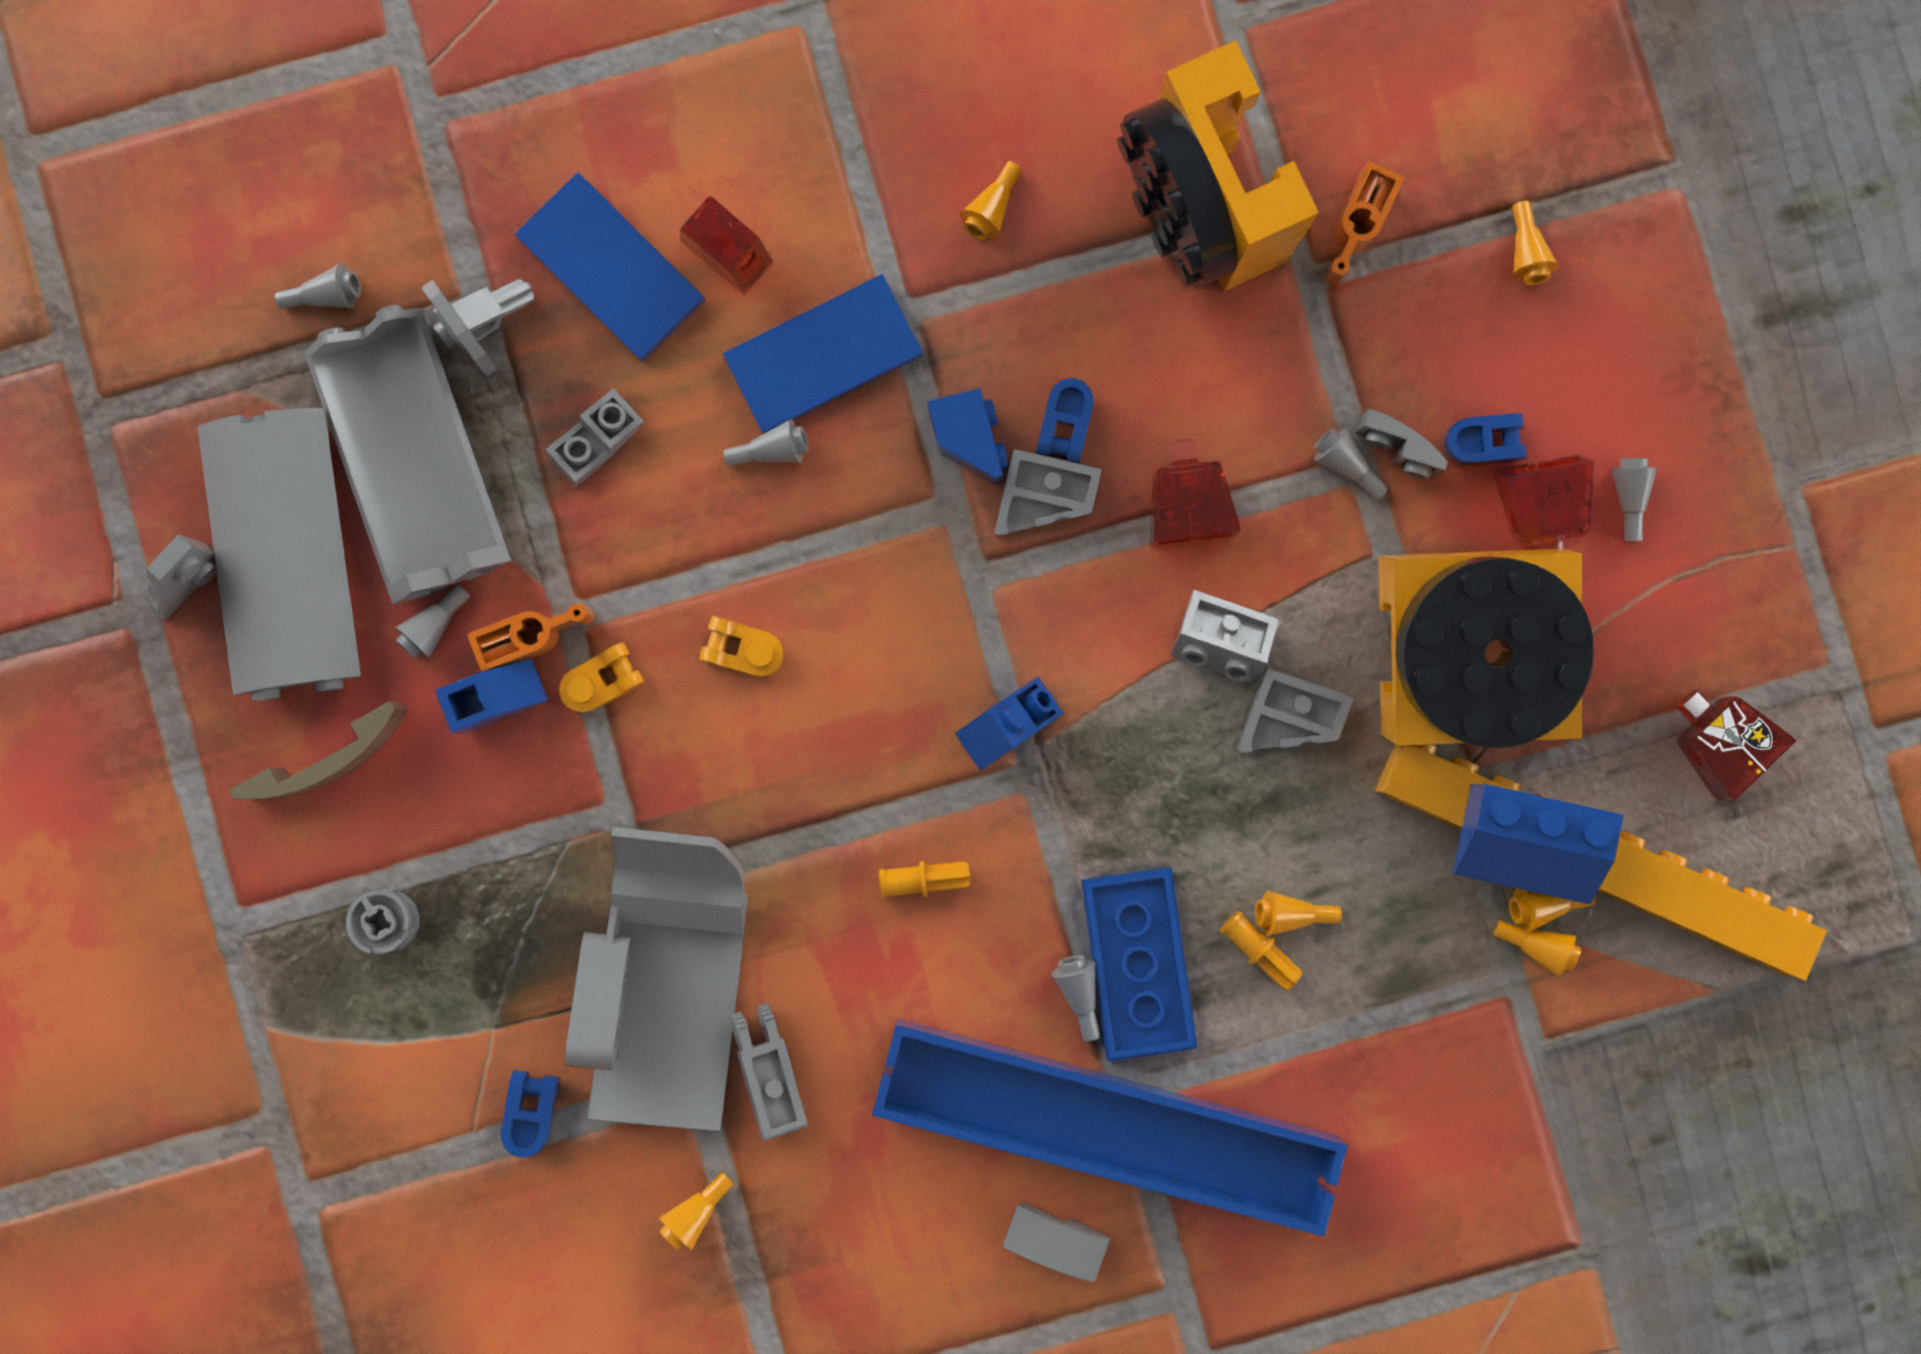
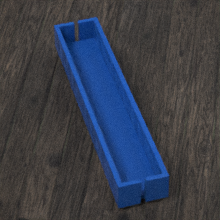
M897 1018L885 1066L893 1067L894 1069L884 1067L872 1116L1325 1237L1335 1195L1325 1184L1318 1183L1321 1176L1328 1184L1338 1186L1348 1145L1337 1135Z

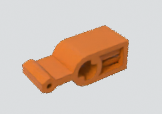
M1369 160L1359 173L1335 224L1334 239L1341 250L1338 257L1324 274V283L1333 287L1338 285L1350 269L1349 259L1352 253L1361 252L1370 245L1381 230L1405 177ZM1374 189H1377L1371 203H1368ZM1353 220L1362 224L1361 232L1364 234H1357L1353 231L1355 226L1352 222Z
M573 604L567 612L552 618L538 612L526 611L470 632L467 636L479 668L483 672L546 654L557 644L559 631L577 624L589 625L595 619L592 609L584 604ZM539 621L543 631L537 634L538 642L530 645L526 640V635L532 632L530 624Z

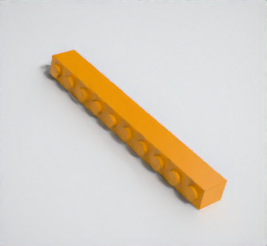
M1394 744L1374 792L1461 831L1471 784H1488L1519 791L1521 785L1499 775H1495L1493 780L1476 774L1479 766L1465 759L1453 756L1450 762L1435 755L1438 748L1431 744L1402 746ZM1538 793L1536 794V795H1538V796L1547 797V796L1542 795V794H1538ZM1624 831L1620 832L1615 861L1598 890L1599 893L1786 977L1803 981L1807 980L1827 933V930L1812 924L1813 915L1791 906H1786L1784 911L1769 905L1772 897L1749 887H1744L1743 892L1727 886L1730 878L1706 868L1702 869L1701 874L1686 867L1688 862L1686 858L1663 849L1657 855L1644 849L1645 840Z

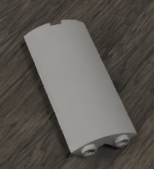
M392 305L380 309L376 312L377 317L363 330L344 332V329L340 327L324 330L317 335L318 339L304 352L392 605L449 589L448 585L465 579L468 581L474 580L511 561L422 308L403 310L401 305Z
M325 408L264 411V415L252 418L236 415L198 426L233 695L251 694L252 701L255 702L281 698L280 690L300 685L315 684L316 692L344 689L343 681L360 677L361 673Z

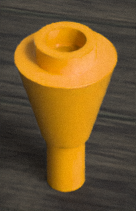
M1008 161L995 183H991L961 211L960 217L964 222V229L974 238L986 240L987 238L996 239L999 237L1010 198V191L1022 173V169L1018 164Z
M1530 201L1517 202L1512 206L1517 227L1513 278L1523 281L1525 285L1541 284L1551 278V273L1557 270L1558 263L1540 230L1535 226Z
M1516 888L1513 897L1509 901V911L1513 921L1519 924L1526 932H1530L1568 913L1569 910L1594 906L1596 896L1591 904H1585Z
M1267 890L1263 899H1259L1256 903L1255 919L1257 925L1263 928L1265 935L1271 936L1311 926L1313 923L1339 924L1342 919V911L1340 906L1313 905L1307 901Z
M1501 919L1498 920L1493 932L1494 937L1519 946L1521 951L1558 978L1564 970L1572 973L1581 953V947L1575 945L1576 935L1535 929L1526 932L1523 928Z
M721 1171L702 1193H696L659 1217L664 1224L659 1230L661 1235L677 1250H680L683 1245L692 1250L715 1209L714 1205L730 1190L734 1183Z

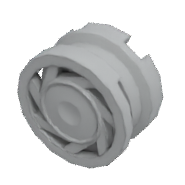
M375 890L361 895L352 903L347 913L346 929L350 940L358 949L368 954L392 953L405 948L414 940L419 929L420 916L415 903L406 894L397 890Z

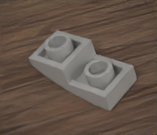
M613 388L579 416V423L546 448L545 455L576 488L617 452L644 424V420Z
M1368 409L1360 416L1355 434L1365 436V442L1377 448L1391 449L1392 445L1396 446L1397 449L1392 464L1404 467L1403 473L1416 479L1429 480L1430 476L1436 477L1446 470L1448 461L1428 440L1415 430L1392 417L1372 409Z
M1022 1202L1016 1207L1002 1247L1050 1269L1094 1282L1111 1238L1072 1218L1062 1221L1026 1202Z

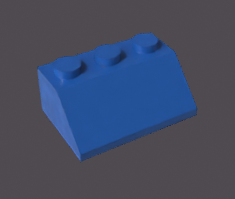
M1471 784L1452 874L1591 904L1615 861L1624 815L1493 785Z

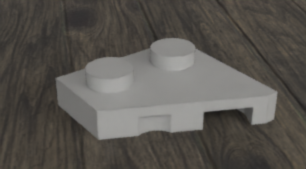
M1014 449L994 534L1005 535L1031 527L1091 514L1102 469Z
M178 534L146 568L147 578L150 580L148 585L149 594L156 599L150 604V608L163 620H167L197 587L207 585L217 575L213 545Z
M1266 667L1237 749L1238 751L1248 753L1264 748H1286L1299 746L1303 743L1339 741L1354 698L1348 694Z

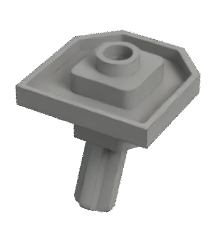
M520 279L491 293L487 287H484L451 304L433 280L421 287L435 307L432 311L440 322L435 324L433 328L449 349L457 344L465 355L469 353L487 377L498 370V368L478 341L499 328L503 317L534 301L530 284Z

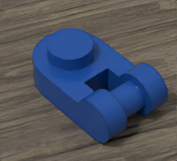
M1067 378L1059 381L1052 388L1035 454L1049 457V453L1066 456V461L1080 463L1093 408V394L1085 382L1076 378ZM1056 423L1074 427L1071 439L1054 436Z
M1512 413L1469 417L1457 421L1448 428L1444 436L1443 446L1446 454L1452 461L1462 465L1506 463L1527 459L1526 445L1521 444L1520 429L1524 428L1523 414ZM1492 431L1501 432L1503 446L1493 447Z
M514 1070L512 1072L501 1127V1141L504 1148L511 1155L519 1158L530 1157L537 1154L547 1144L560 1088V1077L545 1075L544 1079L529 1077V1072ZM525 1095L539 1097L537 1110L522 1107Z

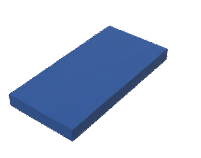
M579 172L514 234L641 362L705 301L704 296Z
M883 274L722 353L763 434L790 419L794 421L923 356V352Z
M1165 867L1081 879L1092 961L1095 962V984L1106 1060L1114 1061L1198 1049L1172 868Z

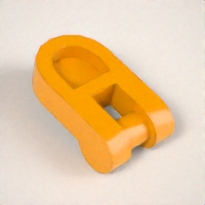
M711 616L708 629L712 630L707 647L702 646L699 660L758 677L773 675L780 669L784 662L785 652L782 643L777 637L762 630ZM729 636L741 639L737 656L724 652Z
M621 642L606 649L598 656L571 669L564 675L560 682L559 693L561 700L568 708L576 712L588 713L597 710L645 683L639 670L634 671L627 657L630 653L625 643ZM612 667L618 680L607 685L601 671Z

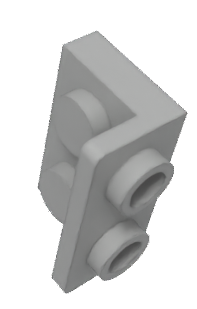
M1193 590L1186 607L1179 634L1172 647L1171 655L1182 659L1188 665L1205 667L1225 674L1231 680L1254 684L1268 662L1279 619Z

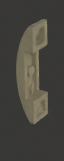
M389 701L350 723L358 737L357 741L290 778L284 768H268L228 791L233 799H273L295 796L328 785L355 770L376 753L399 726L407 709L401 702Z

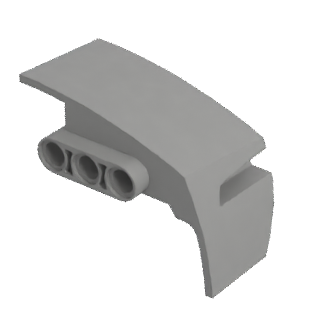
M612 827L614 877L607 934L584 932L566 1042L565 1066L594 1069L588 1120L721 1132L733 1033L730 1015L735 1013L748 902V895L744 894L745 873L738 859L716 838Z

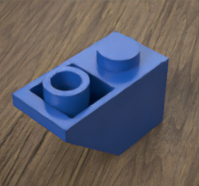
M981 388L928 401V411L939 453L992 484L1001 483L1003 479L1002 470L1008 469L1009 464L1003 442L994 443L991 426L998 425L992 399L983 400Z
M533 659L479 672L435 690L450 731L456 734L470 733L549 701Z
M1038 676L986 710L957 731L955 735L981 771L1064 713Z

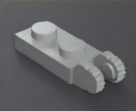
M768 1003L757 1007L758 1022L766 1041L753 1046L748 1032V1024L742 1013L737 1012L730 1015L733 1034L739 1047L737 1051L738 1059L760 1137L763 1141L808 1126L784 1038L779 1037L774 1016Z

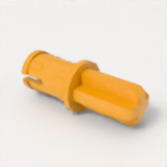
M920 861V866L879 869L882 898L922 893L923 897H928V892L968 888L971 882L969 865L964 861L925 865L924 861Z
M1240 910L1236 911L1220 928L1219 931L1225 934L1249 957L1247 962L1250 965L1255 963L1283 990H1289L1300 980L1302 975L1301 969L1273 944L1275 938L1272 936L1267 938Z

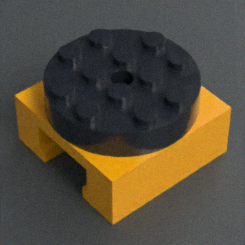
M1236 40L1166 71L1158 100L1126 114L1123 122L1120 124L1123 136L1117 138L1120 153L1124 161L1130 165L1138 189L1132 192L1135 206L1142 217L1148 215L1155 229L1154 232H1151V237L1158 254L1161 257L1166 255L1170 257L1182 283L1186 287L1192 285L1199 288L1218 280L1223 292L1287 263L1319 213L1294 161L1277 168L1269 183L1248 193H1245L1227 155L1235 151L1240 140L1237 127L1243 113L1254 108L1261 91Z
M1564 549L1378 555L1379 610L1391 611L1392 681H1380L1381 735L1396 746L1468 743L1487 748L1512 747L1533 740L1582 739V696L1591 676L1594 659L1592 629L1588 616L1582 606V553ZM1499 640L1501 647L1508 650L1501 651L1499 658L1488 664L1485 658V650L1492 641Z

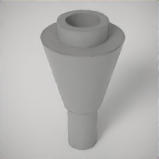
M340 263L303 283L301 287L276 292L275 299L280 309L305 304L308 306L354 308L358 297L361 296V284L357 274L352 270L350 271L346 265Z
M790 419L751 440V443L724 449V458L728 467L751 461L802 463L803 453L809 451V445L804 428L802 426L796 427L793 420Z
M1332 428L1315 444L1314 448L1318 453L1314 461L1352 482H1357L1375 500L1381 498L1388 490V486L1369 469V464L1347 428H1342L1338 432Z
M1621 458L1620 467L1611 468L1621 510L1624 512V541H1643V512L1646 511L1658 467H1649V458Z
M457 584L437 605L430 606L396 626V630L401 635L395 641L413 658L416 659L422 653L429 659L452 619L450 617L471 596Z
M1083 955L1064 958L1058 962V968L1051 975L1071 1010L1077 1015L1083 1040H1096L1101 1037L1094 1012L1096 1008L1095 962L1085 960Z

